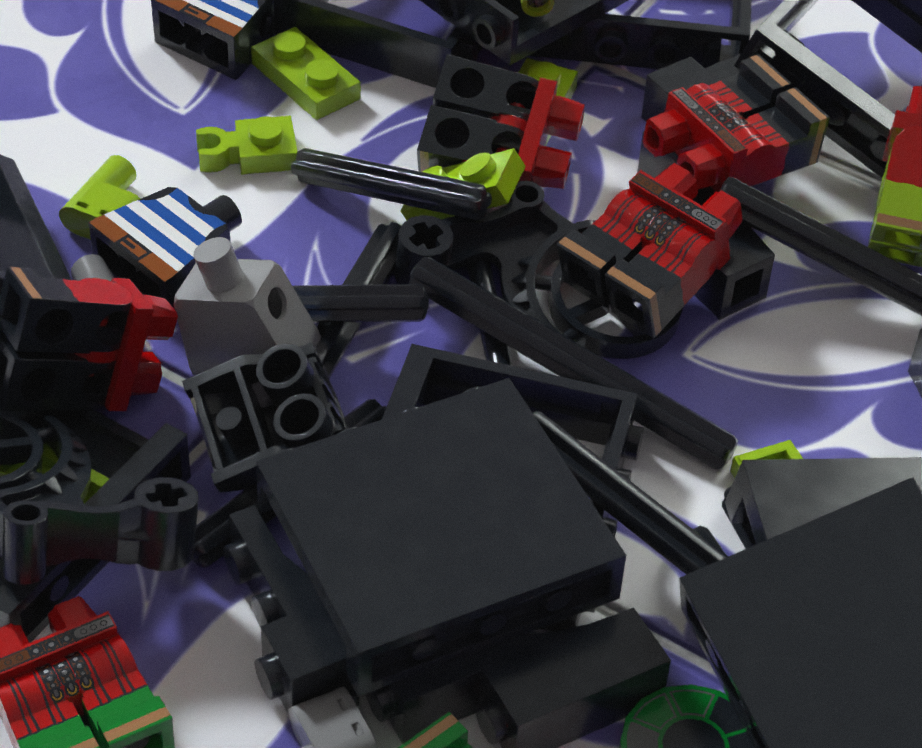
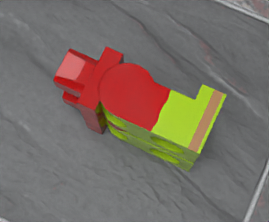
M913 86L909 106H907L906 112L896 110L886 142L882 161H886L887 165L881 181L867 247L895 262L922 267V86Z

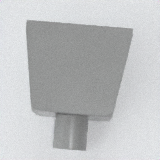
M223 237L208 239L195 249L193 256L196 264L174 298V308L178 315L177 320L189 368L193 375L202 373L240 355L264 354L267 350L279 344L288 343L300 347L312 343L314 348H316L321 340L319 330L279 264L272 260L237 259L231 242Z

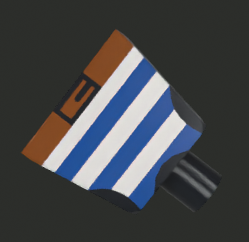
M151 0L154 42L234 80H237L252 63L251 47L275 35L274 0Z
M167 187L90 221L89 230L92 254L99 255L104 259L114 278L130 279L142 295L165 298L174 308L175 294L196 264L193 256L195 249L202 242L216 237H223L231 242L230 232L241 225L242 216L234 201L226 195H220L202 206L179 188Z

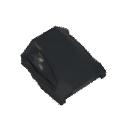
M288 343L279 344L270 348L264 354L240 355L182 381L184 390L189 396L196 413L213 467V473H211L212 480L219 492L242 490L256 484L257 460L273 456L284 449L297 448L336 435L348 429L337 395L312 343L300 347Z

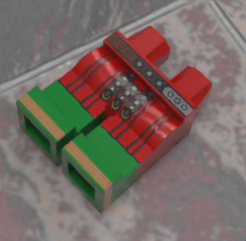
M80 596L57 604L48 613L49 626L53 634L30 643L21 625L10 623L0 627V718L13 748H123L150 736V739L143 748H175L172 716L160 696L154 697L138 670L128 646L122 637L118 635L117 626L109 611L96 615Z

